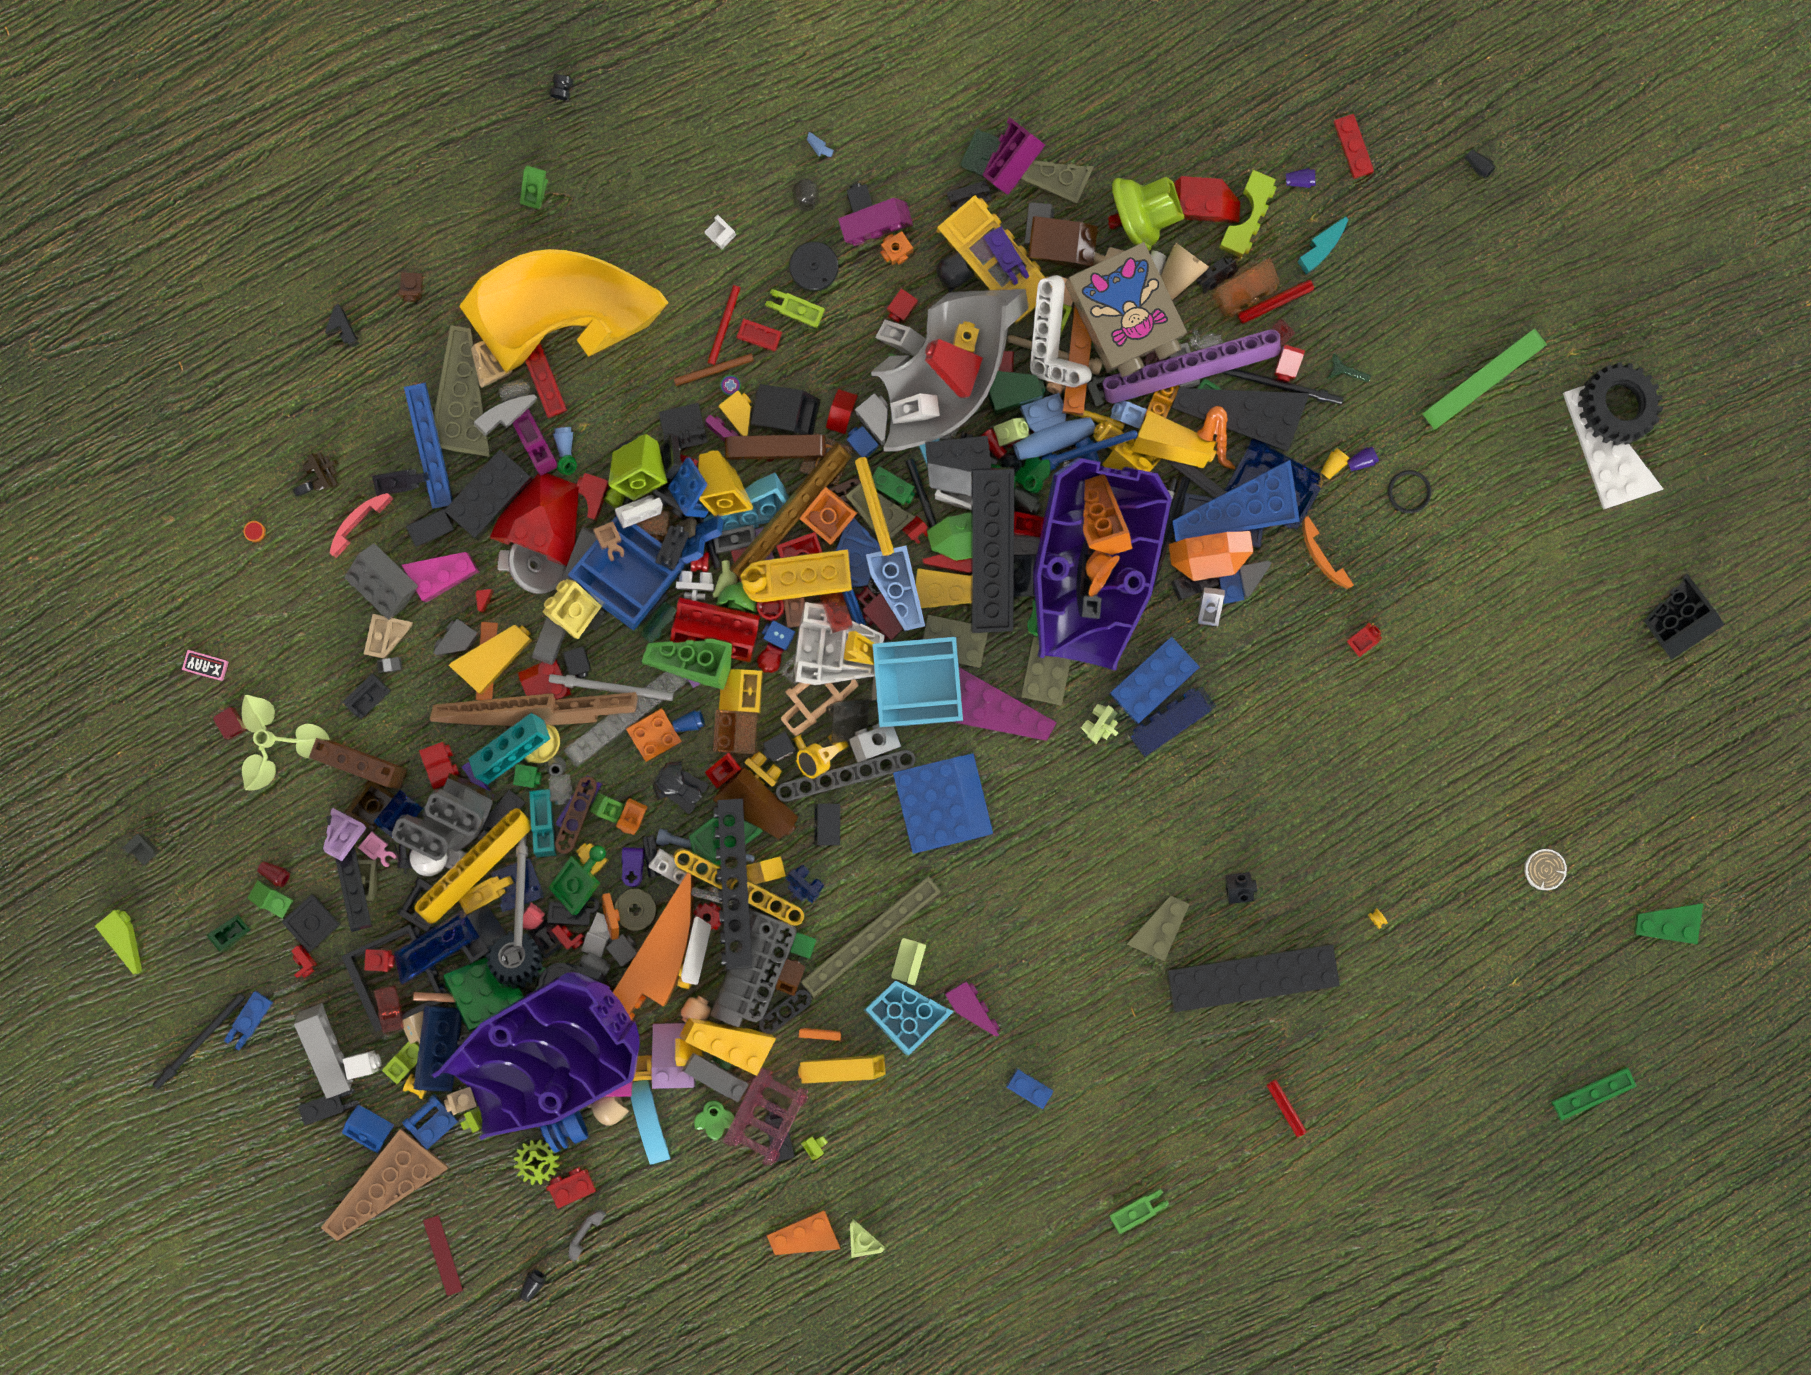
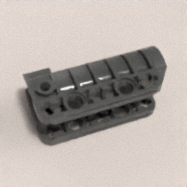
M752 908L749 909L752 969L727 970L710 1013L711 1016L737 1027L741 1026L744 1018L757 1022L766 1014L777 981L797 934L794 925H790L776 917ZM765 925H768L770 927L769 932H766L764 930ZM789 928V932L792 934V936H788L785 940V943H789L788 946L777 942V940L781 941L783 939L784 933L781 931ZM739 942L734 953L742 950V945ZM776 947H781L784 950L782 958L774 955ZM769 960L777 962L774 968V972L777 974H774L769 982L762 981V979L766 980L768 978L769 972L766 969L769 970L773 965V962ZM764 986L768 988L769 995L766 997L761 996L758 991L759 987ZM758 1001L762 1002L758 1009L761 1013H758L757 1016L753 1015L754 1011L751 1009L756 1007Z

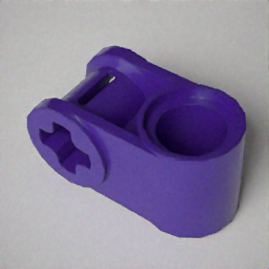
M623 847L622 881L629 887H637L642 882L644 848ZM631 872H634V875L637 876L633 883L627 879V876H631Z

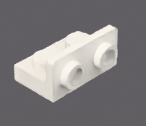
M650 495L616 508L615 513L622 528H626L661 514L663 504L660 498L654 499V496Z

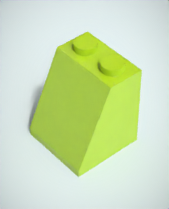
M644 434L614 451L612 454L609 486L635 501L667 483L658 441Z

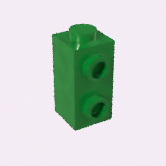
M878 466L872 476L876 491L903 507L906 503L910 504L915 496L913 492L914 486Z

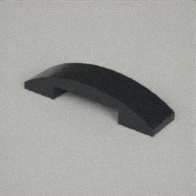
M1085 538L1077 569L1076 595L1080 617L1100 619L1102 598L1097 597V594L1093 597L1089 596L1092 581L1086 572V563L1095 550L1089 548Z

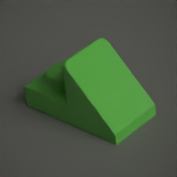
M526 165L523 174L520 204L540 209L548 184V179H545L546 171Z
M598 792L589 811L601 818L617 823L622 815L625 804Z
M257 880L248 896V899L261 909L264 908L282 919L285 918L294 902L290 897L260 880Z

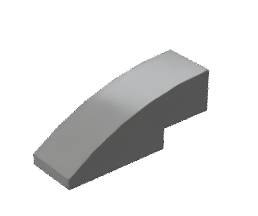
M528 395L501 403L476 419L474 425L485 437L500 423L507 429L536 402L537 397L535 395Z

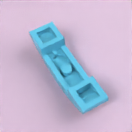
M649 1080L633 1082L632 1096L630 1097L649 1163L651 1165L671 1159L656 1112Z

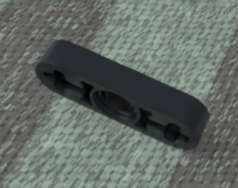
M802 989L798 990L795 996L791 995L763 1016L759 1022L761 1031L771 1034L811 1004V994L807 990ZM798 994L802 996L806 994L808 997L806 999L807 1004H798L796 1007L799 1010L795 1011L794 1006L789 1001L792 999L793 1003H795L799 999ZM782 1006H789L792 1013L789 1017L784 1018L780 1015V1008ZM776 1012L777 1017L783 1022L779 1024L777 1020L772 1025L773 1029L769 1027L765 1029L764 1020H772L775 1017L772 1013Z

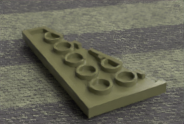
M450 325L434 412L440 446L443 450L490 458L488 438L474 425V421L484 414L480 384L471 348L474 346L472 330L470 328Z

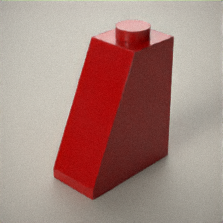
M941 339L929 342L925 350V354H927L925 361L958 397H970L983 357Z

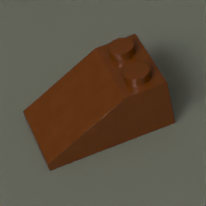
M1034 216L1032 219L1028 258L1079 270L1090 268L1094 264L1098 226L1076 221Z

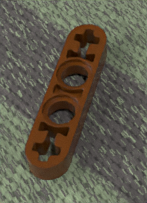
M583 777L578 782L555 842V847L560 853H570L576 845L597 791V782L592 777ZM588 780L591 781L593 789H588L586 795H590L589 800L583 796H578L579 792L584 793L585 787L582 784L583 782L587 783ZM579 799L584 800L586 803V808L581 812L577 811L574 807L575 802ZM570 819H575L578 822V828L575 831H570L567 828V822ZM563 832L575 834L574 839L569 837L568 843L571 844L570 848L562 850L560 841H565L567 836L563 835Z

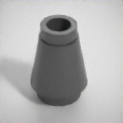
M554 756L546 762L545 768L551 776H560L566 770V763L563 758ZM558 766L560 770L552 771V767Z

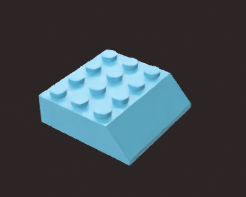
M956 637L873 644L879 727L963 721Z

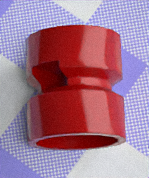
M782 600L757 603V610L766 621H777L784 614L785 607Z

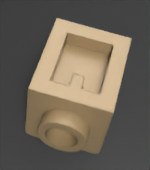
M471 1087L446 1094L447 1099L444 1100L447 1112L451 1111L452 1115L477 1107Z

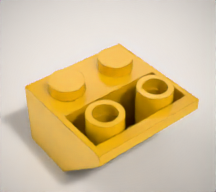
M1135 439L1120 443L1102 465L1106 468L1122 470L1125 466L1151 472L1162 458L1132 451L1131 449L1135 442Z
M730 669L724 690L720 689L719 711L760 713L763 671Z

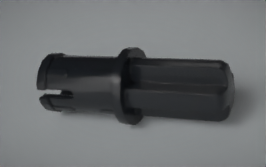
M654 835L644 836L642 839L645 857L643 858L646 859L648 877L660 876V873L648 866L657 854Z

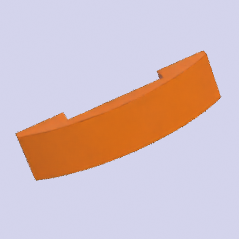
M1309 516L1302 520L1303 536L1314 562L1336 584L1346 589L1354 586L1343 568L1337 572L1334 571L1313 539L1319 534V531Z

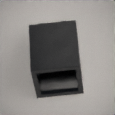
M759 384L755 395L754 410L751 413L752 425L760 429L788 435H813L821 399L803 390Z

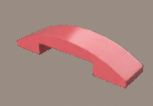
M386 493L376 496L357 507L344 520L336 532L330 554L337 558L350 545L351 542L345 537L372 509L380 513L394 498Z

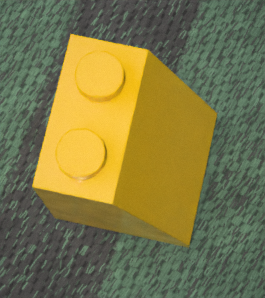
M719 451L699 454L698 470L707 482V487L699 498L703 505L715 517L753 510V505L736 470Z

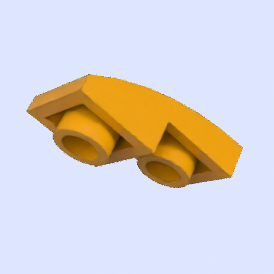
M1176 385L1155 391L1144 419L1148 411L1166 418L1179 386Z

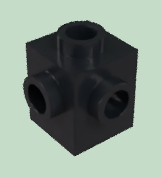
M1250 872L1225 875L1229 904L1254 901V892H1257L1256 880H1252Z

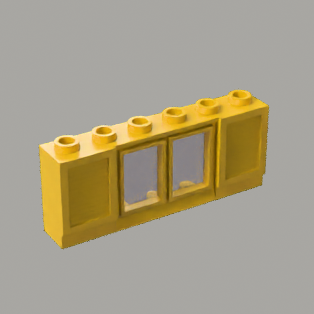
M975 195L939 225L937 232L939 234L942 233L948 240L949 246L952 249L955 248L962 255L965 263L972 268L977 279H981L988 287V291L1026 289L1028 310L1014 322L1018 324L1036 308L1038 283L1040 280L1048 278V276H1043L1040 272L1042 270L1035 261L1031 262L1027 257L1028 252L1022 245L1018 246L1013 241L1015 237L1006 229L1004 230L1029 274V277L1025 279L1022 277L1018 267H1014L1011 271L1017 277L1018 284H1012L983 236L999 228L1002 222L996 214H991L987 210L988 205L982 198L978 199Z

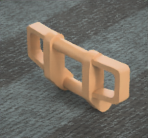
M855 679L851 680V683L840 693L833 683H826L825 686L833 696L812 713L808 711L797 697L810 684L798 683L792 689L789 688L785 691L795 705L781 717V720L791 733L797 736L816 723V719L837 702L841 703L858 687V682ZM800 710L807 720L796 728H792L788 721Z

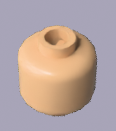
M699 995L697 999L689 997L681 1010L682 1020L686 1022L690 1017L707 1021L711 1013V1008L707 1005L709 1001Z

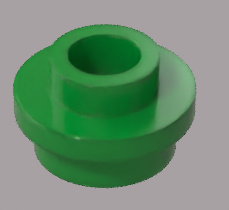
M571 455L561 457L557 463V470L564 475H571L577 468L576 460Z

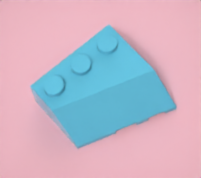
M894 981L864 1009L866 1014L905 1055H910L954 1012L897 981Z

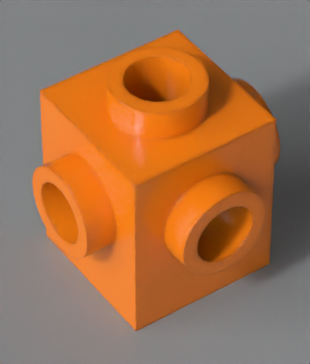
M902 231L895 236L893 234L883 239L884 243L881 244L882 251L880 253L886 262L890 261L892 265L904 263L908 259V255L913 253V247Z

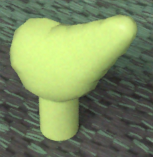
M729 560L721 561L723 573L720 574L714 589V598L718 597L726 586L738 582V576L730 570Z

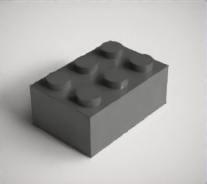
M375 543L357 555L344 577L388 620L405 609L418 588V585Z

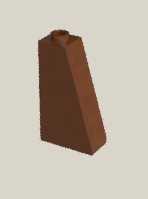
M745 767L722 786L712 799L717 804V800L743 799L744 819L778 839L785 834L787 836L795 830L796 826L794 824L799 818Z

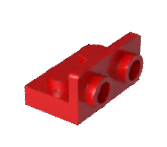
M577 1167L568 1172L569 1176L562 1178L560 1175L549 1181L550 1184L546 1188L547 1191H550L557 1209L596 1192L587 1168L581 1170L580 1167Z

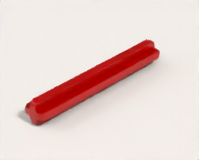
M1307 280L1240 312L1238 318L1244 324L1313 291L1314 285L1311 280Z

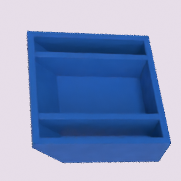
M616 515L612 521L621 538V542L617 545L623 548L624 557H621L619 552L614 551L612 553L614 561H610L608 558L609 549L602 550L598 540H596L570 571L568 577L578 583L602 608L634 631L679 576L681 571H683L685 562L679 558L675 570L655 563L662 544L636 524L622 528Z
M974 754L893 773L913 854L993 834Z

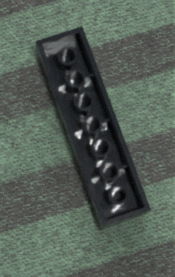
M1333 944L1166 969L1172 1011L1174 1012L1340 986Z

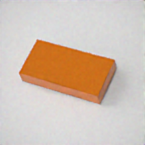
M801 1028L799 1030V1037L840 1041L841 1032Z

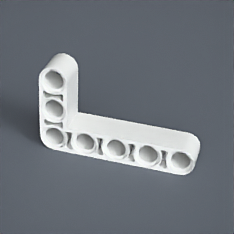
M1054 275L1044 278L1038 283L1030 371L1040 379L1069 387H1077L1088 383L1091 380L1092 373L1085 365L1058 358L1065 283L1060 276Z

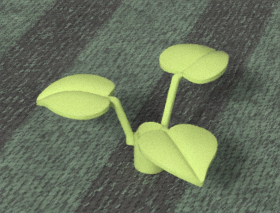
M245 695L242 703V721L247 730L254 732L253 741L259 746L263 757L255 754L247 757L242 766L244 789L258 790L267 786L274 779L276 766L273 762L267 761L268 755L265 748L271 747L275 741L296 743L297 753L304 758H309L316 738L329 740L328 734L317 725L304 724L296 729L297 739L276 737L272 732L266 731L265 726L274 720L275 710L273 705L265 699Z

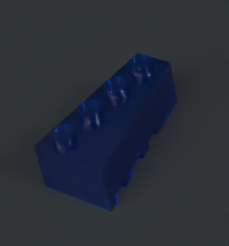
M1203 686L1196 691L1192 688L1183 694L1185 698L1179 703L1177 700L1166 706L1168 710L1163 714L1159 711L1150 717L1151 722L1146 726L1142 723L1133 729L1134 734L1130 738L1144 757L1216 707Z

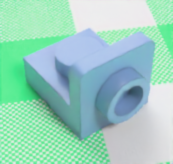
M1121 401L1113 405L1110 418L1140 429L1147 409L1127 401Z

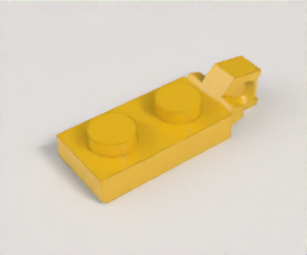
M498 876L490 878L471 888L459 899V902L465 914L468 915L500 898L506 893L504 888L514 882L511 876L499 880Z

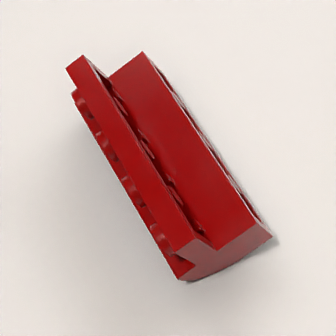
M679 597L670 642L679 643L686 642V640L705 641V639H715L732 644L731 658L751 662L759 631L760 615Z

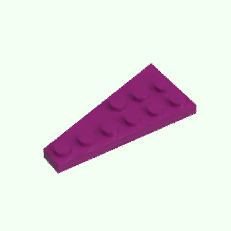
M959 667L963 721H956L954 723L1047 741L1057 722Z

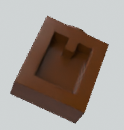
M401 272V284L398 295L400 298H403V301L416 302V299H422L423 274Z

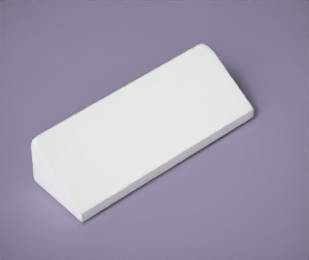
M699 917L694 918L681 973L683 982L695 985L699 982L711 925Z

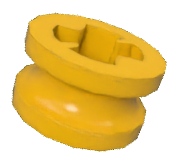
M1376 908L1374 909L1375 912L1373 914L1369 913L1368 916L1375 926L1380 929L1382 924L1386 925L1388 922Z

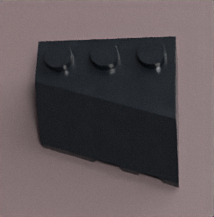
M988 436L925 442L930 488L971 497V469L991 468Z
M1687 573L1682 578L1683 582L1669 592L1671 595L1666 601L1659 603L1644 620L1671 660L1725 625L1716 610Z

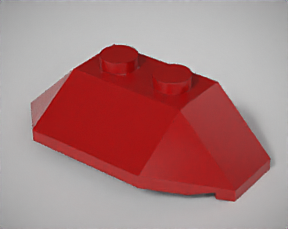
M1181 176L1174 182L1185 218L1183 220L1239 223L1240 201L1223 179Z

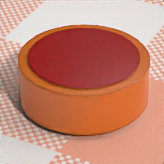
M257 521L248 522L243 531L246 539L252 542L261 541L266 534L263 524Z

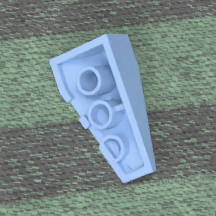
M907 546L893 548L894 553L888 556H883L881 551L866 554L870 575L904 631L925 627Z

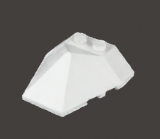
M805 602L798 629L794 663L795 682L820 685L875 676L874 665L844 659L845 643L848 640V632L857 631L874 643H883L884 635L863 624L850 620L845 615L832 611V608L826 605Z

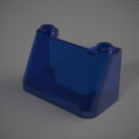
M1252 439L1225 487V491L1228 492L1291 460L1300 522L1283 525L1291 529H1298L1320 492L1324 478L1316 471L1262 442Z

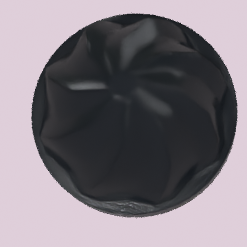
M1006 453L1001 458L1002 468L1013 467L1014 473L1022 466L1021 460H1018L1015 453Z

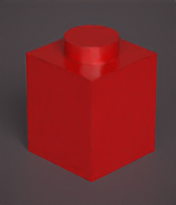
M900 289L887 308L888 317L896 323H899V321L905 323L917 306L918 300L903 289Z

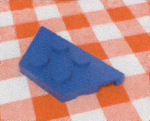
M853 518L843 531L836 551L848 549L852 588L868 586L871 575L866 554L880 552L881 550L879 543Z

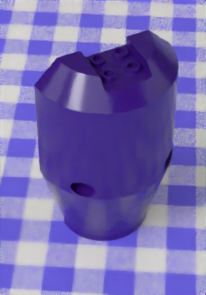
M1077 458L1053 474L1033 570L1039 643L1037 656L1040 658L1053 656L1072 659L1116 670L1118 661L1152 595L1172 497L1158 473L1125 466L1122 470L1100 466L1101 462ZM1104 474L1128 528L1132 549L1110 555L1111 557L1117 555L1120 558L1112 569L1105 585L1097 593V597L1102 598L1100 619L1080 617L1077 605L1076 580L1079 557L1085 540L1083 533L1085 480Z
M570 972L563 974L484 1019L448 1061L432 1074L435 1078L441 1073H449L458 1077L467 1087H471L482 1117V1130L479 1136L481 1140L489 1136L554 1124L633 1081L639 1052L638 1029L635 1021L630 1019L622 1003L609 990L610 987L580 973Z

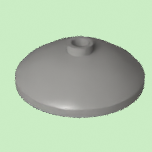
M513 543L509 551V571L515 582L524 590L543 594L556 589L557 585L561 582L566 570L565 566L551 562L547 559L546 555ZM530 563L534 564V569L531 568Z

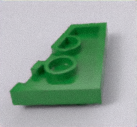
M1703 903L1639 913L1636 915L1634 934L1698 944Z

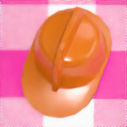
M1095 550L1088 559L1086 572L1092 581L1089 589L1090 597L1095 596L1105 585L1112 569L1119 561V556L1111 557L1107 553Z

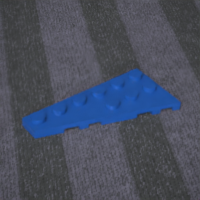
M1291 460L1174 519L1175 540L1180 541L1186 538L1217 533L1238 532L1300 522Z

